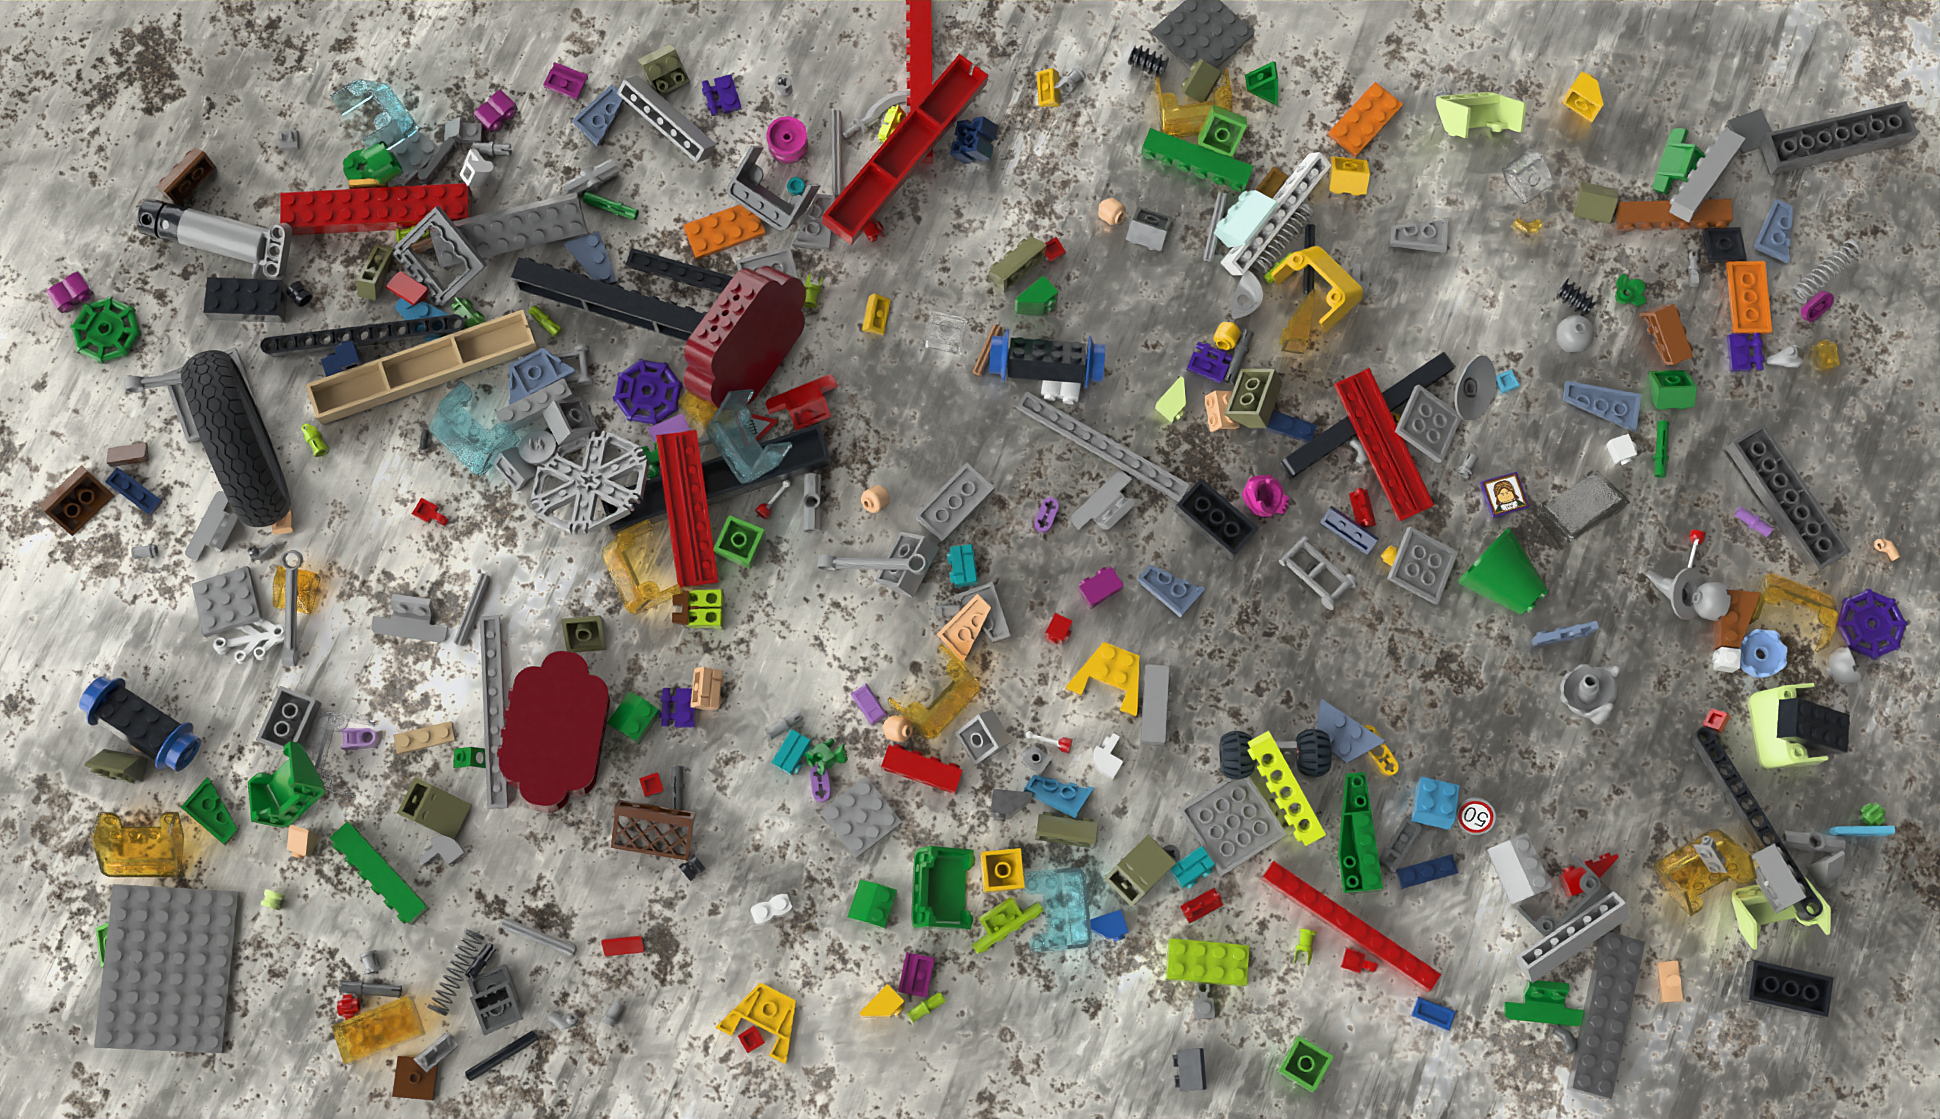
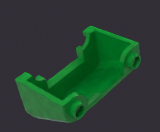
M289 741L283 748L284 755L288 756L289 759L272 775L259 772L248 781L251 822L279 828L290 826L324 795V782L302 744Z
M928 846L918 848L915 851L911 915L914 928L971 930L973 915L969 910H965L966 871L970 870L975 864L974 850Z

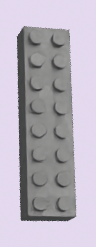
M1907 101L1768 132L1760 142L1769 172L1773 175L1908 144L1918 135Z
M577 192L453 221L455 226L482 258L587 233V226ZM431 226L430 235L440 268L464 263L460 257L458 258L454 254L450 244L445 243L441 238V233L437 228Z
M1765 424L1743 435L1726 447V450L1811 575L1851 552Z
M1608 932L1599 938L1584 1005L1582 1024L1580 1025L1577 1037V1048L1574 1051L1566 1089L1605 1100L1612 1099L1644 951V941Z

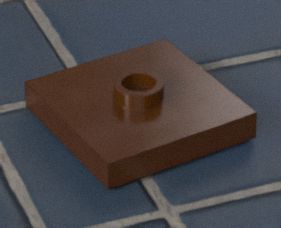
M398 1056L392 1097L433 1101L438 1064L426 1072L414 1060L415 1057Z

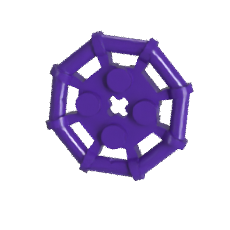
M641 358L623 372L618 373L613 402L617 403L627 417V421L649 423L654 426L679 409L677 406L683 383L678 380L667 362H653ZM646 368L656 369L658 371L657 373L646 372ZM639 369L641 370V373L636 378L629 377ZM665 373L671 383L666 384L661 376ZM625 382L629 383L627 393H623ZM647 387H650V390L653 392L652 394L646 396L645 393H643V390H646ZM668 390H673L671 402L666 399ZM630 399L634 407L630 410L624 400ZM663 404L667 406V408L655 415V409H659ZM639 409L649 411L650 416L640 415L637 412Z
M1865 589L1862 593L1842 600L1843 604L1837 622H1835V627L1838 628L1849 650L1868 656L1872 660H1877L1878 657L1894 650L1898 651L1901 648L1900 643L1908 622L1903 618L1896 604V599L1873 592L1871 589ZM1866 600L1867 605L1860 608L1855 604ZM1874 600L1885 604L1884 607L1875 606ZM1850 609L1854 614L1851 617V621H1846ZM1889 609L1891 610L1896 621L1892 620L1888 612ZM1869 619L1876 622V625H1874L1875 629L1868 626ZM1846 627L1852 628L1856 636L1855 639L1851 638ZM1893 627H1897L1893 638L1890 636V630ZM1885 640L1888 645L1878 649V642ZM1860 641L1863 643H1869L1870 649L1858 645V643Z

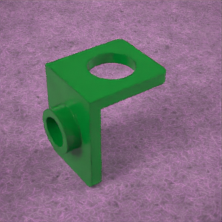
M478 747L454 749L453 768L477 767L485 769V749ZM478 752L483 755L482 763H478L476 760Z

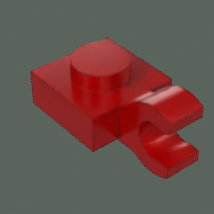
M423 498L419 500L411 513L428 524L431 523L432 519L443 526L448 522L444 515L437 512L439 510L437 505Z
M1346 948L1340 968L1360 974L1361 969L1375 973L1378 964L1364 960L1366 954Z

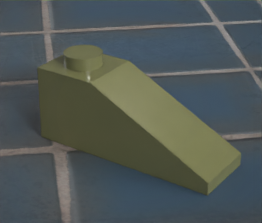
M375 244L356 279L358 297L377 300L383 288L392 259L393 247Z

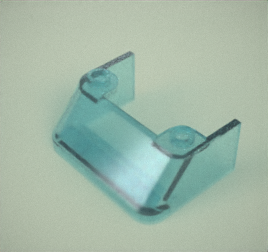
M356 79L330 95L342 116L372 97L383 112L374 119L376 130L361 139L367 149L384 140L388 144L387 150L413 135L418 129V125L412 115L387 83Z
M752 389L729 391L720 405V409L717 410L707 427L709 439L741 483H750L777 467L792 445L790 442L766 445L764 450L747 428L751 420V413L746 404L754 393Z

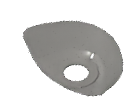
M1249 270L1242 275L1234 292L1231 304L1232 318H1241L1254 312L1262 302L1263 289L1261 284ZM1240 295H1246L1249 298L1247 305L1241 306L1238 303L1237 299Z

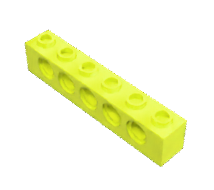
M1269 731L1247 742L1250 746V749L1247 751L1252 760L1257 759L1260 764L1257 766L1258 771L1262 777L1266 775L1268 782H1266L1268 789L1271 793L1275 792L1278 797L1275 799L1280 810L1284 808L1287 813L1284 815V818L1289 826L1293 824L1295 828L1293 834L1297 841H1302L1307 846L1325 836L1326 834ZM1265 754H1271L1270 759L1263 760ZM1275 770H1280V774L1278 776H1272V773ZM1283 787H1289L1286 793H1281ZM1293 803H1298L1297 808L1290 809ZM1307 819L1306 824L1299 825L1301 820Z

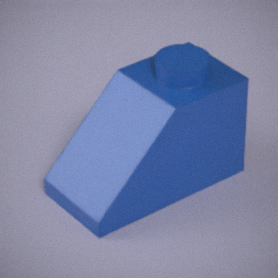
M1121 910L1082 923L1084 928L1107 940L1113 939L1114 942L1125 939V935L1129 933Z

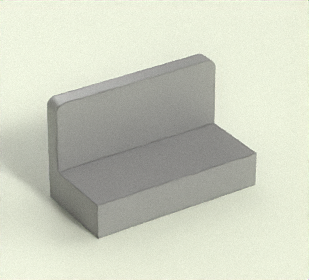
M517 447L500 452L492 464L516 492L522 490L528 480L535 478L537 472L532 464L525 462L521 458Z

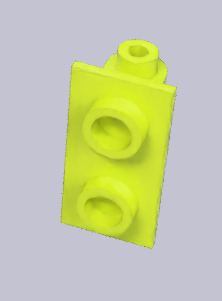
M899 105L888 109L884 122L889 125L882 124L878 133L879 141L885 142L905 118L906 114Z

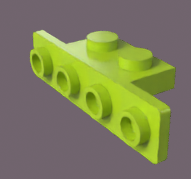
M1009 897L978 918L987 935L974 942L971 946L977 954L986 952L990 949L991 945L997 941L1004 940L1012 931L1021 929L1026 922L1039 917L1041 912L1044 911L1043 907L1038 902H1035L1021 912L1014 899Z

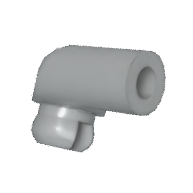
M1355 437L1349 445L1358 451L1356 462L1364 465L1369 459L1361 442Z
M553 1011L548 1016V1020L562 1030L573 1028L578 1023V1017L574 1013L561 1017Z

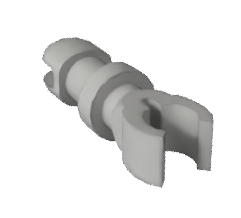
M1692 251L1689 253L1690 266L1688 271L1690 272V287L1698 286L1699 283L1698 271H1700V266L1698 265L1699 257L1697 251H1695V256H1692Z

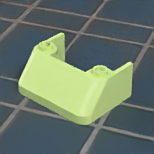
M1493 92L1437 96L1436 106L1444 129L1449 132L1448 135L1468 138L1469 128L1486 126L1491 127L1492 131L1502 132L1503 129L1523 132L1527 105L1525 102Z
M1814 683L1781 686L1756 692L1749 697L1748 706L1758 762L1764 769L1817 765L1828 760L1827 756L1808 758L1807 750L1803 745L1798 743L1790 744V742L1776 738L1779 700L1797 698L1796 693L1805 692L1815 687Z
M1805 878L1822 905L1821 914L1810 921L1803 920L1793 905L1775 914L1758 884L1733 890L1732 903L1739 929L1753 950L1757 949V936L1761 933L1760 925L1796 918L1798 922L1805 926L1818 924L1826 935L1830 934L1831 908L1807 878ZM1807 906V911L1814 914L1813 909Z

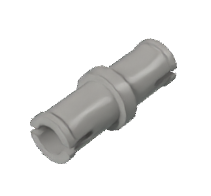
M490 141L489 143L473 142L472 146L479 154H489V156H511L512 150H504L512 148L511 144H496Z
M795 709L786 717L779 718L777 723L764 731L772 741L784 731L788 732L790 727L804 718L800 711Z

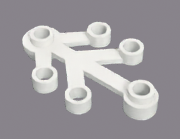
M261 614L262 620L253 623L256 626H262L269 632L260 633L246 624L236 629L244 631L248 636L232 639L219 637L214 641L213 647L218 654L223 655L228 653L231 647L248 644L243 651L240 650L235 653L234 658L239 664L247 662L248 657L253 651L258 660H263L276 643H284L285 625L278 624L274 626L265 620ZM268 640L263 647H257L262 641Z

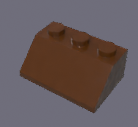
M194 147L186 153L184 159L179 164H176L166 177L159 181L156 188L173 204L180 206L215 170L216 166L204 151Z
M81 465L39 506L48 516L73 536L115 495Z

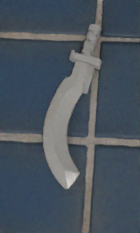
M910 91L894 92L878 100L869 108L864 118L852 120L856 124L842 133L843 138L846 140L860 130L866 133L868 131L867 128L878 122L879 116L888 108L907 102V95H910Z

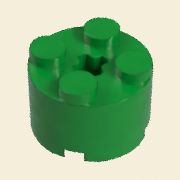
M381 140L360 154L364 163H368L370 166L369 172L371 176L377 179L380 184H385L403 173L402 166L393 152L387 150L389 146L384 140Z

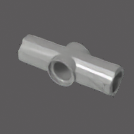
M611 158L596 167L585 168L580 172L579 176L564 183L563 187L567 194L577 192L580 195L586 191L597 190L603 185V182L620 173Z
M809 473L804 475L803 531L816 533L820 532L821 475ZM810 500L817 501V504L815 506L811 507L807 505L808 501Z
M1783 831L1781 841L1787 849L1837 853L1844 851L1846 848V841L1842 836L1823 835L1817 832ZM1811 838L1815 839L1816 847L1811 845Z

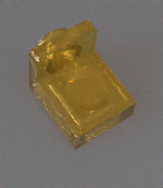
M1821 340L1816 345L1811 346V350L1816 351L1820 370L1840 365L1836 343L1829 342V340Z

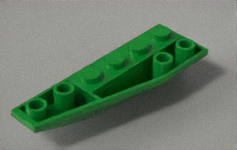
M1366 772L1345 774L1338 861L1343 893L1347 894L1380 892L1383 889Z

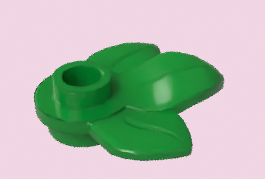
M1626 274L1618 277L1616 281L1618 289L1615 293V299L1619 304L1632 303L1636 306H1641L1647 302L1645 296L1642 295L1646 288L1643 280H1630Z

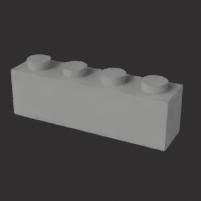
M563 378L495 413L508 435L544 417L542 412L553 401L574 397Z
M1149 664L1145 666L1140 744L1164 746L1165 741H1169V729H1166V721L1170 722V710H1167V702H1171V691H1168V683H1172L1173 675L1172 672H1169V666Z

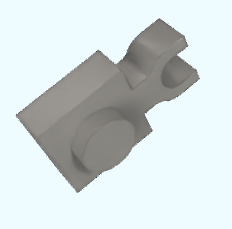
M1196 984V992L1199 998L1193 999L1194 1019L1215 1018L1214 998H1208L1207 995L1210 990L1209 984H1206L1205 992H1201L1199 984Z

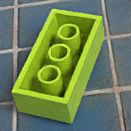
M1169 938L1167 943L1165 980L1246 987L1250 945Z

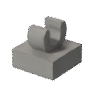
M297 130L278 131L280 151L299 150V132Z

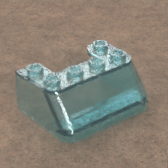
M461 381L440 401L429 424V429L474 475L480 476L493 466L492 464L500 452L514 447L520 439L516 432L506 423H498L487 432L463 408L471 400L472 391L467 384Z
M1079 868L1025 872L1023 874L1024 891L1031 895L1043 894L1047 933L1035 934L1030 938L1028 943L1029 955L1058 953L1089 946L1092 941L1084 872Z

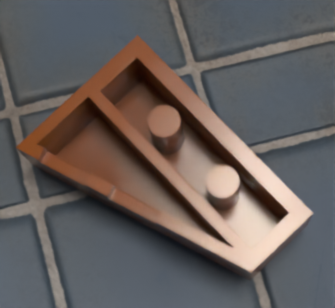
M1675 304L1659 305L1639 313L1641 318H1646L1650 326L1647 330L1649 334H1654L1658 342L1655 346L1665 365H1675L1693 357L1692 345L1687 340L1686 328L1681 323L1679 318L1680 311Z
M1726 589L1727 595L1731 596L1730 607L1725 616H1720L1718 618L1720 620L1714 621V650L1721 647L1738 649L1741 646L1761 593Z

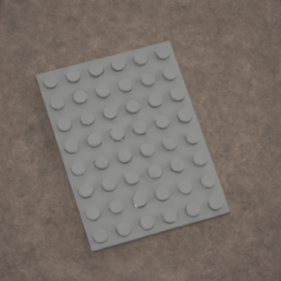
M113 884L94 1048L221 1053L238 899L237 891Z

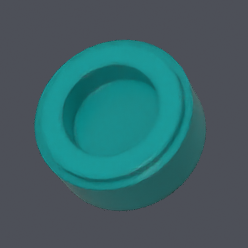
M793 177L787 182V191L790 195L796 196L804 193L806 187L803 179Z

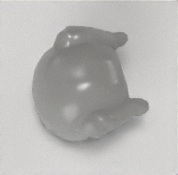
M1580 664L1574 671L1565 674L1560 684L1561 702L1567 704L1568 708L1577 715L1589 718L1595 724H1602L1608 720L1617 702L1619 693L1617 677L1621 672V668L1619 666L1598 668L1590 664Z

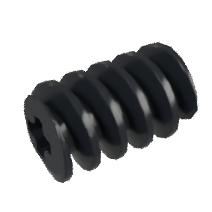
M1135 45L1128 59V64L1131 65L1134 62L1135 68L1141 65L1142 71L1147 69L1148 74L1154 71V77H1158L1161 74V78L1169 63V57L1163 61L1162 54L1156 58V51L1150 55V48L1143 51V45H1140L1139 48H1136Z
M1568 278L1558 290L1556 299L1558 300L1563 297V304L1569 301L1568 308L1575 305V313L1582 310L1580 316L1588 315L1598 300L1592 302L1593 295L1586 297L1588 291L1580 293L1581 286L1574 289L1575 282L1568 284Z

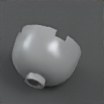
M1570 315L1563 319L1556 328V342L1566 352L1581 353L1593 342L1594 326L1584 316Z
M1706 582L1700 585L1692 597L1695 612L1708 620H1720L1718 618L1725 616L1730 607L1731 596L1727 595L1726 589L1729 590L1728 587L1718 582Z
M1847 645L1841 646L1829 654V666L1825 667L1829 677H1834L1837 682L1845 685L1862 681Z

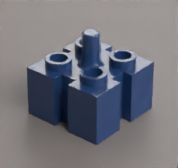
M984 116L973 118L972 122L968 119L957 121L954 133L957 138L956 141L952 142L949 155L963 164L974 163L976 160H991L994 147L991 145V142L996 139L998 125Z

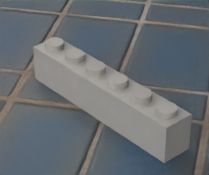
M638 75L623 80L617 92L621 98L696 163L709 159L717 145Z
M1725 128L1722 134L1718 133L1713 141L1714 145H1710L1704 154L1706 155L1705 158L1701 157L1696 165L1697 169H1692L1688 175V182L1684 181L1678 190L1680 193L1678 195L1674 194L1670 201L1672 206L1669 212L1690 222L1737 156L1746 138Z
M1614 891L1516 956L1520 970L1534 983L1630 918L1626 903Z

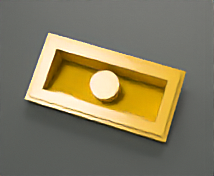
M1054 68L1037 72L1039 107L1061 105L1060 87L1055 89V85L1059 82V72Z
M878 294L868 297L862 331L884 335L891 299Z

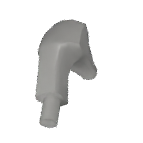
M1793 345L1775 355L1769 356L1766 362L1769 365L1799 368L1803 362L1804 353L1800 347Z

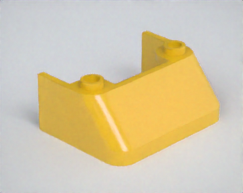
M1313 246L1292 253L1271 275L1279 286L1295 270L1300 271L1310 264L1333 287L1326 297L1327 303L1332 309L1319 320L1322 329L1327 332L1362 300L1364 292L1362 287L1321 247Z

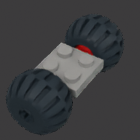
M1314 728L1307 729L1297 735L1296 741L1275 742L1290 769H1294L1296 758L1298 771L1307 777H1320L1330 771L1332 751L1330 738L1326 732ZM1231 731L1221 737L1219 757L1221 772L1224 776L1240 780L1250 776L1254 770H1258L1257 766L1260 764L1257 759L1252 760L1247 751L1250 749L1247 742L1253 740L1249 734L1242 731ZM1265 754L1263 760L1270 759L1271 754Z

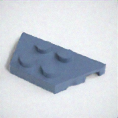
M542 347L509 365V405L563 378L566 379L572 376L576 371Z
M1323 699L1321 700L1317 729L1329 735L1331 751L1334 755L1346 763H1350L1356 760L1357 757L1369 753L1370 750L1385 743V740Z

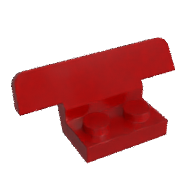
M825 375L766 400L769 415L787 408L796 431L831 417L822 393L837 388L838 384L832 375Z

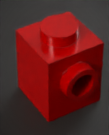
M1055 612L1044 637L1054 645L1058 643L1062 645L1064 640L1068 641L1072 631L1069 629L1073 621Z

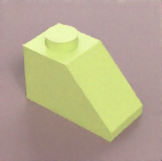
M1182 376L1161 397L1155 406V409L1170 422H1173L1175 419L1179 420L1186 412L1184 411L1186 397L1184 378Z

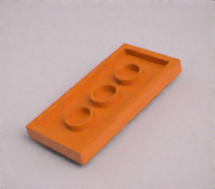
M1374 82L1328 132V136L1356 158L1402 108L1403 103L1378 83Z
M740 204L683 225L696 260L766 235L760 218Z
M1765 261L1727 262L1726 271L1733 334H1770L1772 332Z

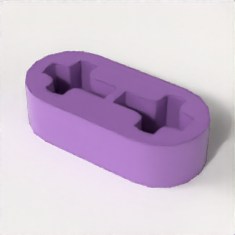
M1046 498L1041 504L1034 524L1035 529L1039 533H1047L1051 529L1059 507L1058 501L1054 498ZM1053 503L1055 509H1051L1049 514L1046 513L1047 506L1045 504ZM1046 517V524L1048 526L1041 528L1038 522H1042L1043 518Z
M816 765L810 771L812 793L817 802L824 803L829 800L831 794L829 776L826 770L825 775L821 777L822 782H818L817 776H814L819 765ZM820 785L827 792L822 799L819 795H816L819 792Z

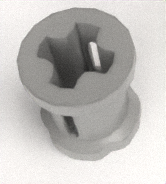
M780 74L775 78L776 92L779 96L786 97L792 92L791 79L788 75Z
M377 950L359 955L364 964V975L382 970L376 958Z

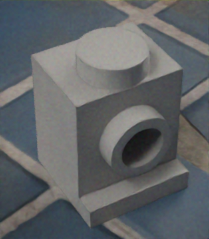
M1034 745L1031 748L1027 746L1021 755L1023 757L1022 764L1040 776L1053 758ZM1032 756H1039V760L1033 761Z

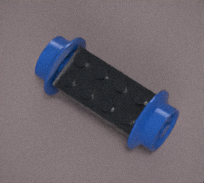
M1007 329L1004 336L992 335L989 373L1000 374L1003 382L1006 379L1007 363H1009L1008 378L1083 383L1085 371V389L1091 381H1103L1105 344H1094L1091 336L1088 337L1086 354V343L1011 337L1010 348H1008L1009 329Z
M100 676L86 688L80 699L79 708L87 713V723L89 725L99 724L143 752L155 760L157 769L163 770L170 767L179 772L187 767L196 756L201 745V739L193 734V724L190 722L180 724L125 688L126 683L124 679L115 678L111 681L105 676Z

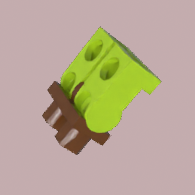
M722 589L683 590V594L673 595V606H682V612L672 613L673 624L682 625L684 628H715V630H723L722 610L724 608V593Z

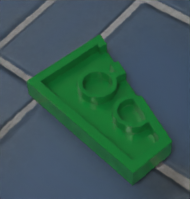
M206 777L181 805V808L224 845L239 831L209 777Z

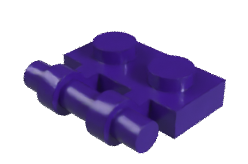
M732 74L715 78V86H710L708 80L702 81V92L706 96V106L711 112V116H717V109L723 108L724 114L742 109ZM718 93L720 100L715 101L713 94Z
M1748 333L1727 335L1730 372L1750 371L1751 364H1756L1757 371L1764 370L1765 356L1762 355L1763 340L1760 333H1753L1752 341H1748ZM1749 348H1754V357H1750Z
M1198 341L1196 348L1201 350L1202 353L1193 352L1186 370L1221 384L1229 366L1222 363V361L1231 362L1233 355L1226 353L1227 351L1224 349L1219 350L1211 347V344L1207 342L1204 344ZM1209 353L1218 358L1217 360H1214L1210 357H1207V354Z
M663 688V695L660 696V702H662V712L660 713L661 727H669V720H675V728H695L696 708H691L692 688H676V696L670 695L671 688ZM670 703H676L675 713H670Z

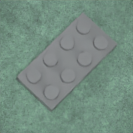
M966 463L920 509L914 518L943 543L994 491L995 487L972 466Z

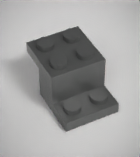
M506 964L478 975L474 981L471 979L467 980L473 995L470 997L484 1035L523 1020L517 1004L520 1000Z

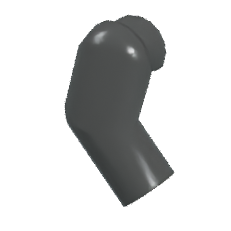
M1556 1025L1553 1034L1563 1039L1565 1043L1563 1051L1567 1054H1572L1577 1048L1573 1034L1563 1027Z

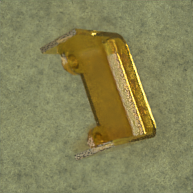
M1228 68L1223 71L1222 86L1214 91V101L1178 105V100L1174 94H1161L1159 77H1155L1153 95L1159 131L1176 138L1198 136L1212 104L1233 112Z
M649 519L619 532L602 549V557L624 606L633 615L640 614L672 599L675 594H683L679 584L661 592L655 582L647 581L640 584L625 553L626 550L631 549L635 545L637 537L654 530Z
M1768 573L1763 576L1756 591L1761 594L1749 625L1759 619L1764 602L1776 605L1784 599L1818 613V620L1823 625L1815 651L1820 652L1829 647L1838 621L1835 599L1830 595L1774 573Z
M942 643L938 645V652L949 661L946 666V673L953 681L932 704L925 708L921 703L913 702L903 709L893 698H888V705L901 717L907 718L912 727L928 740L937 738L978 694L980 688L979 682L963 662Z

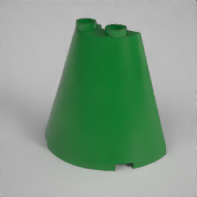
M1509 527L1457 581L1459 584L1521 615L1525 611L1529 613L1537 605L1534 601L1538 597L1542 599L1549 592L1544 581Z

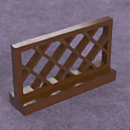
M624 800L617 801L614 806L615 815L611 848L689 860L696 812ZM619 816L627 817L631 823L623 827L619 822ZM641 819L646 820L650 824V827L644 831L637 824ZM666 823L670 829L662 834L656 825ZM632 825L640 833L634 838H631L626 831ZM679 826L688 827V834L681 837L676 828ZM653 828L659 837L651 842L645 833ZM670 832H673L678 838V841L672 845L665 838ZM621 833L629 840L625 844L616 843L617 836ZM642 836L648 845L639 847L635 840ZM660 839L667 846L663 851L658 850L654 845ZM681 842L686 849L685 854L677 853L673 847Z

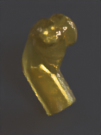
M1518 217L1512 225L1523 233L1529 234L1538 232L1542 223L1538 219L1525 223Z

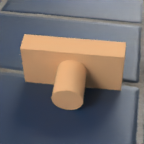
M1678 961L1657 962L1661 1003L1683 1001Z

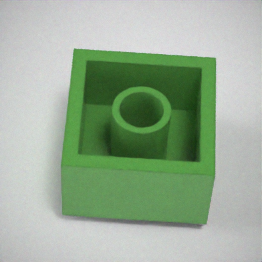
M1212 104L1198 135V145L1232 158L1247 127L1246 117Z
M729 515L714 547L715 555L751 569L766 536L765 530Z
M1298 1035L1292 1041L1276 1072L1309 1092H1315L1334 1056Z

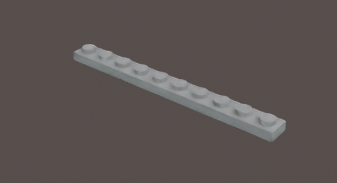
M1027 391L1017 405L1016 409L1178 502L1184 497L1190 487V484Z
M499 615L481 616L480 637L487 809L508 808V787L500 771L499 757H497L498 746L502 745L503 742L500 737L502 726H505L501 623Z

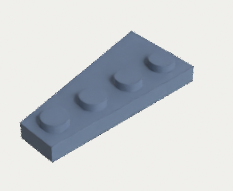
M1572 381L1565 382L1562 401L1633 432L1637 430L1641 394Z

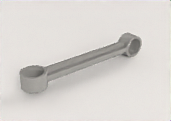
M181 373L144 378L141 376H129L124 379L125 391L129 393L143 392L147 388L182 384Z
M297 550L286 551L281 556V565L286 569L285 637L282 650V665L292 667L297 666L299 658L298 648L296 647L298 568L303 563V556ZM289 553H294L298 558V563L294 567L286 563V556Z
M913 554L909 559L847 558L819 555L817 568L827 571H834L836 569L910 570L915 575H923L928 571L929 562L921 554ZM922 559L924 562L922 568L917 571L913 570L914 561Z

